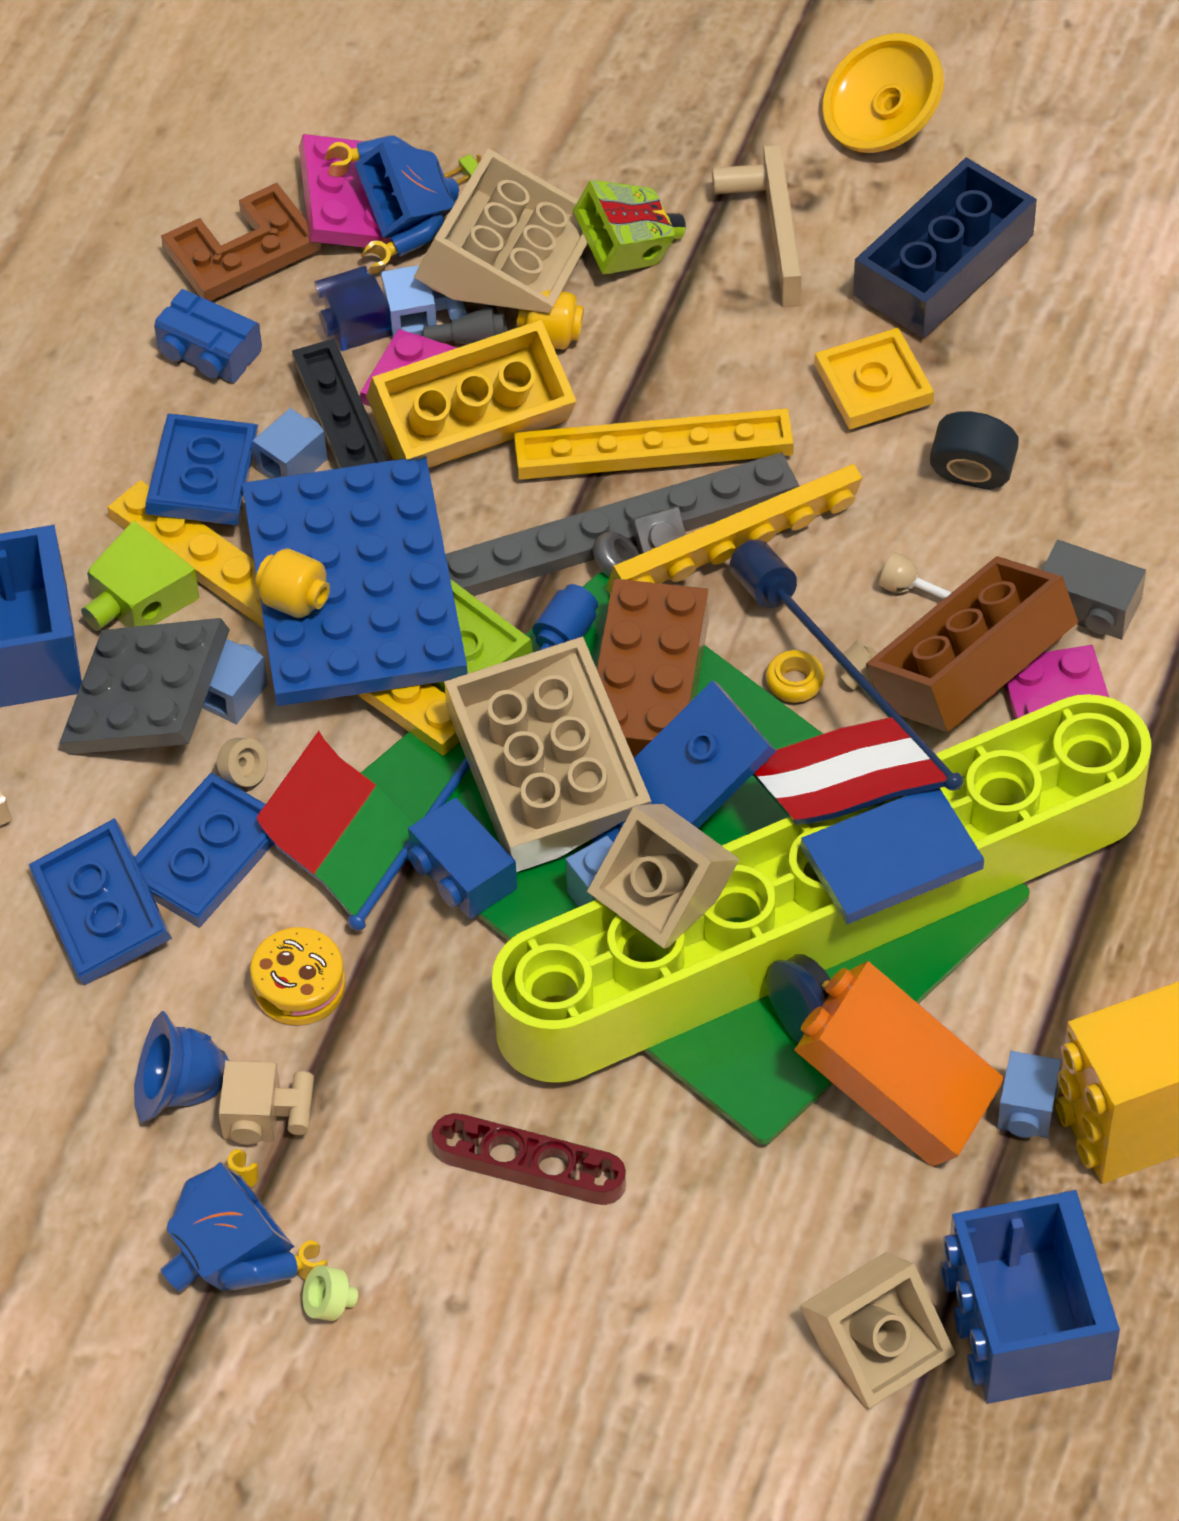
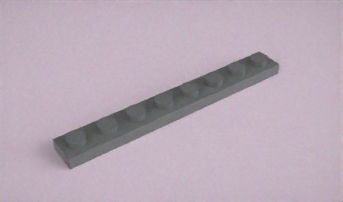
M780 452L447 553L445 555L451 580L471 595H480L594 560V542L604 532L622 534L637 547L631 523L632 518L676 506L679 507L686 532L713 524L797 488L799 484L785 456Z

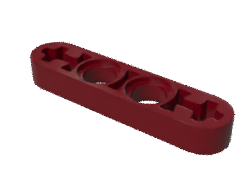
M459 1113L444 1115L433 1126L432 1142L435 1156L447 1165L598 1205L614 1203L625 1192L626 1169L624 1163L618 1156L610 1152ZM456 1133L464 1134V1140H459L456 1146H449L447 1144V1139H453ZM479 1138H483L481 1154H475V1146L479 1147ZM501 1143H510L519 1150L518 1155L513 1160L507 1162L495 1160L490 1155L493 1147ZM550 1156H559L568 1163L566 1170L557 1175L544 1173L539 1168L542 1160ZM577 1164H583V1171L579 1173L580 1179L575 1180ZM602 1171L611 1173V1179H607L604 1185L595 1184V1178H599Z

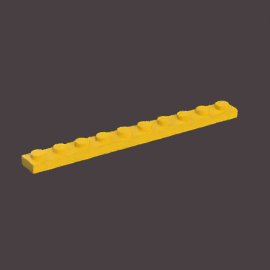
M139 480L107 506L109 517L112 521L124 529L133 521L138 523L195 568L196 578L199 583L264 628L259 589L255 585L256 570L254 559L200 521L146 514V499L150 486L142 480ZM430 683L357 694L442 756H445L460 742L447 711L446 695Z

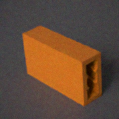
M869 961L851 970L842 968L827 984L825 991L829 996L822 1007L819 1006L814 1009L803 1022L801 1031L805 1034L794 1051L931 1167L958 1157L1005 1077Z

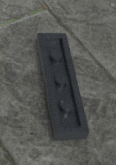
M335 338L292 350L293 364L318 423L324 430L326 442L337 468L387 461Z

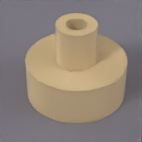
M857 639L844 652V655L873 685L866 663L878 653L867 643ZM847 672L841 676L850 688L855 690L859 686Z
M232 738L223 744L218 753V771L223 780L234 786H254L266 774L268 767L266 750L255 739Z

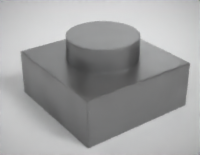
M676 506L631 519L640 554L686 535L679 507Z

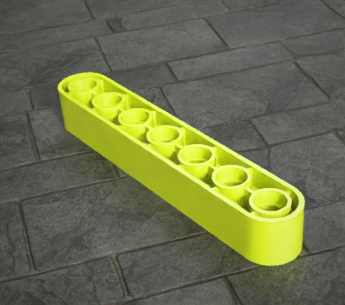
M1075 695L1059 700L936 753L952 773H960L963 776L964 783L961 789L957 791H950L946 787L940 789L982 854L984 868L850 924L845 923L802 851L801 838L904 796L896 797L838 818L810 824L795 825L787 817L722 845L740 859L716 903L668 948L659 946L599 900H594L517 934L500 950L492 969L496 1039L502 1055L514 1069L535 1080L567 1082L579 1079L768 996L766 986L768 967L774 961L788 960L795 954H805L815 960L824 970H827L1122 839L1135 827L1143 808L1151 755V738L1147 726L1134 710L1120 701L1101 695Z

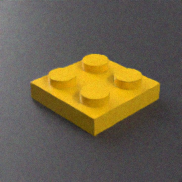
M899 328L815 353L814 365L849 430L934 404V390Z

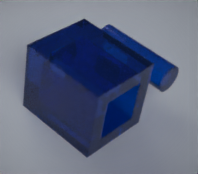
M366 266L314 281L318 297H324L325 309L319 311L322 327L327 337L334 335L341 352L392 336L389 304L375 276L369 275Z

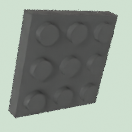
M221 618L102 630L59 744L68 755L189 744L230 631L228 626Z

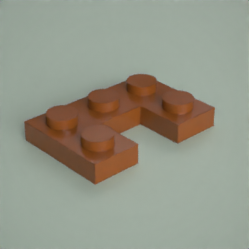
M278 183L239 200L240 212L254 231L228 243L220 245L201 218L161 235L163 248L200 297L212 301L321 250L320 242H311L309 240L307 220Z

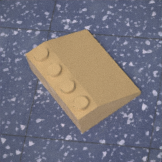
M488 148L434 238L414 278L426 284L431 290L442 293L452 300L550 313L588 243L573 212L578 199ZM552 289L548 297L541 293Z
M583 636L444 681L447 711L500 845L516 861V872L565 855L625 821L633 806L651 804L647 789Z

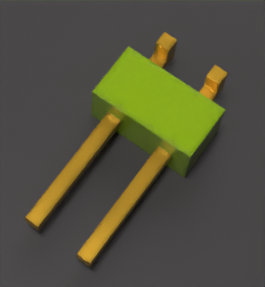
M471 154L459 159V167L445 173L444 177H450L462 171L465 176L457 179L456 182L460 184L469 180L481 160V155L477 154V159H474Z

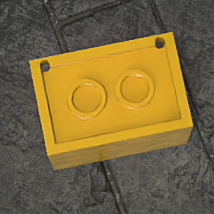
M1179 981L1068 1021L1065 1044L1061 1045L1063 1060L1061 1071L1057 1073L1059 1090L1058 1097L1054 1100V1108L1060 1123L1065 1128L1070 1126L1077 1138V1151L1083 1165L1087 1169H1094L1101 1184L1179 1156Z

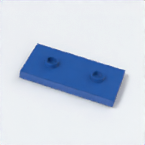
M712 680L634 758V761L651 799V804H665L696 828H699L776 750L725 690ZM625 821L591 840L595 843L608 836L614 843Z

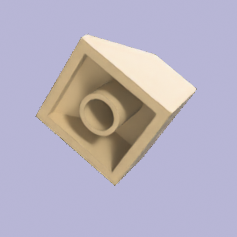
M665 804L635 805L587 892L659 946L668 948L716 903L740 859Z
M887 1252L800 1305L821 1352L862 1404L869 1409L955 1355L915 1264Z

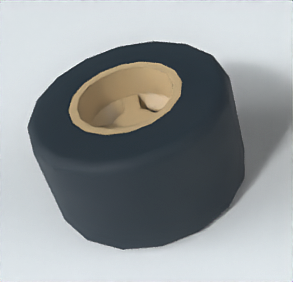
M973 411L950 413L945 415L938 423L930 453V465L938 475L949 482L988 490L999 488L1010 480L1018 450L1019 437L1011 426L988 414Z

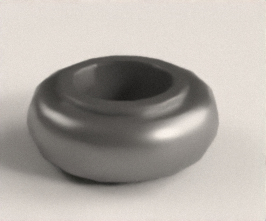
M604 532L595 540L593 546L595 561L607 577H610L614 565L640 555L635 545L624 535L617 532Z

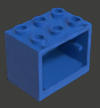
M55 524L1 533L0 707L76 695L80 689L82 677Z
M1077 1190L952 1214L950 1235L943 1236L946 1261H941L942 1280L947 1293L955 1291L959 1307L954 1308L957 1333L960 1339L968 1338L972 1350V1354L967 1355L970 1378L973 1386L982 1385L987 1404L1111 1380L1120 1328Z

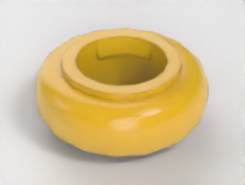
M789 650L776 655L768 664L765 677L768 688L776 697L786 702L798 703L805 702L817 695L823 687L825 674L823 665L815 656L806 651ZM790 671H799L806 674L807 678L794 682L785 679L783 675Z

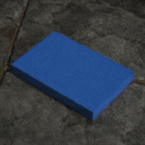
M167 413L146 499V514L238 525L244 501L242 483L248 482L254 455L252 440L258 436V424Z
M211 772L135 856L155 902L200 928L274 845L264 834L256 820V817L266 804Z
M940 788L909 794L801 838L802 851L846 924L855 922L984 868L982 854Z
M115 818L28 864L74 970L84 986L172 939L126 836Z

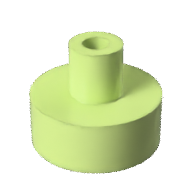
M318 1265L308 1274L303 1287L302 1300L304 1310L309 1317L334 1321L342 1315L346 1307L352 1308L357 1303L358 1291L355 1287L349 1286L348 1277L342 1269Z

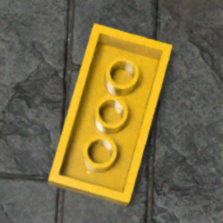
M542 320L373 376L366 395L392 459L416 461L426 457L428 468L514 439V432L541 430L567 421L577 402Z

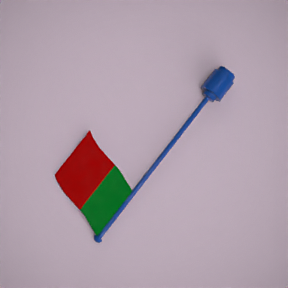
M569 584L564 590L556 592L532 627L536 643L541 648L540 650L582 636L584 637L596 619L595 611L598 608V601L588 590L579 585ZM319 730L256 817L260 828L277 849L322 883L350 915L348 924L355 931H361L366 927L364 920L408 858L407 851L410 850L408 827L412 826L413 822L385 791L341 759L325 741ZM466 757L425 816L447 802L470 768Z

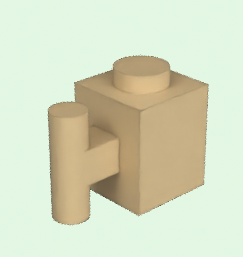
M225 1060L219 1107L223 1140H234L241 1144H255L259 1141L274 1142L277 1116L289 1117L288 1131L295 1135L306 1134L309 1127L314 1076L305 1071L296 1072L293 1076L292 1089L280 1088L276 1062Z

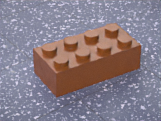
M996 556L869 660L866 666L875 689L900 716L949 732L954 727L960 725L964 718L983 702L992 698L1014 676L1025 670L1046 649L1057 643L1065 633L1078 623V619L1063 576Z
M613 579L597 671L633 758L697 695L708 629V588Z

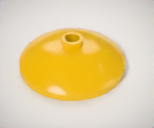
M905 33L881 35L859 45L839 63L827 83L823 97V116L827 128L842 145L863 153L886 151L908 141L928 123L940 103L945 78L940 58L924 40Z

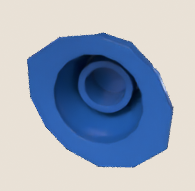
M161 1011L151 1024L134 1083L135 1109L141 1123H146L153 1119L164 1108L196 1105L217 1095L222 1088L225 1060L229 1061L225 1051L221 1050L211 1040V1036L196 1029L176 1027L165 1011Z

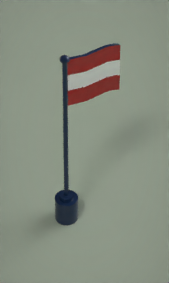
M750 540L740 545L733 553L729 564L730 572L760 606L770 609L785 604L888 717L839 728L776 749V752L753 776L795 825L810 824L838 818L904 795L946 787L950 791L961 789L964 783L963 776L960 773H952L791 598L797 587V577L790 567L762 540Z

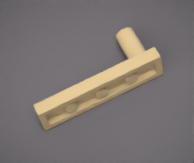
M781 145L763 146V164L712 168L714 195L754 191L766 192L783 307L801 306V271Z

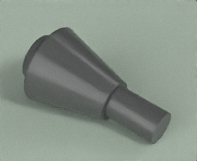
M495 305L484 307L452 320L448 324L423 327V335L426 338L438 342L454 341L455 343L467 345L508 331L505 312H497Z

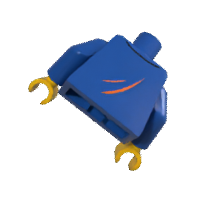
M394 135L358 142L357 148L352 149L343 142H335L328 148L325 156L326 160L332 158L342 160L330 165L328 173L333 177L344 176L348 172L350 163L355 162L354 164L382 237H390L391 242L387 244L377 240L370 242L360 255V257H364L368 253H375L380 257L381 261L376 262L368 269V272L372 274L382 271L388 263L390 256L397 254L401 257L428 244L439 232L444 223L443 217L452 210L459 195L458 183L453 178L444 177L437 156L433 152L414 148Z
M233 1150L228 1155L227 1166L219 1162L216 1166L189 1178L184 1183L174 1215L168 1221L166 1227L181 1251L160 1269L168 1282L179 1292H182L199 1276L221 1291L229 1289L239 1290L294 1278L297 1273L306 1280L314 1267L328 1265L327 1260H321L316 1263L306 1260L319 1255L321 1246L314 1240L302 1243L298 1255H293V1253L289 1252L295 1246L251 1189L259 1178L258 1163L255 1162L245 1167L246 1153L243 1150Z

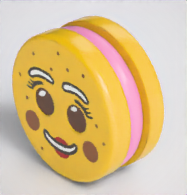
M306 927L286 928L264 939L252 956L250 974L254 997L260 1009L271 1019L287 1025H307L327 1017L340 1004L346 985L343 959L338 946L326 934Z

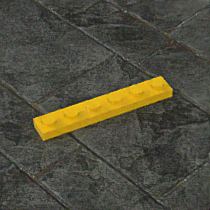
M788 408L514 432L519 480L756 459L780 452L784 456L793 455L794 451Z
M854 463L614 565L606 589L611 595L613 579L663 583L671 579L673 582H678L689 577L696 568L709 562L717 565L727 561L732 557L735 550L747 541L757 539L768 543L775 537L776 533L790 527L794 531L802 529L809 525L816 516L827 511H831L833 514L839 513L855 501V495L863 477Z

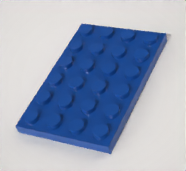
M426 457L416 461L399 459L242 483L256 574L260 564L268 555H274L276 552L288 548L320 561L327 573L326 582L330 584V593L323 607L314 609L308 616L300 619L265 605L260 597L277 707L443 682L468 674Z

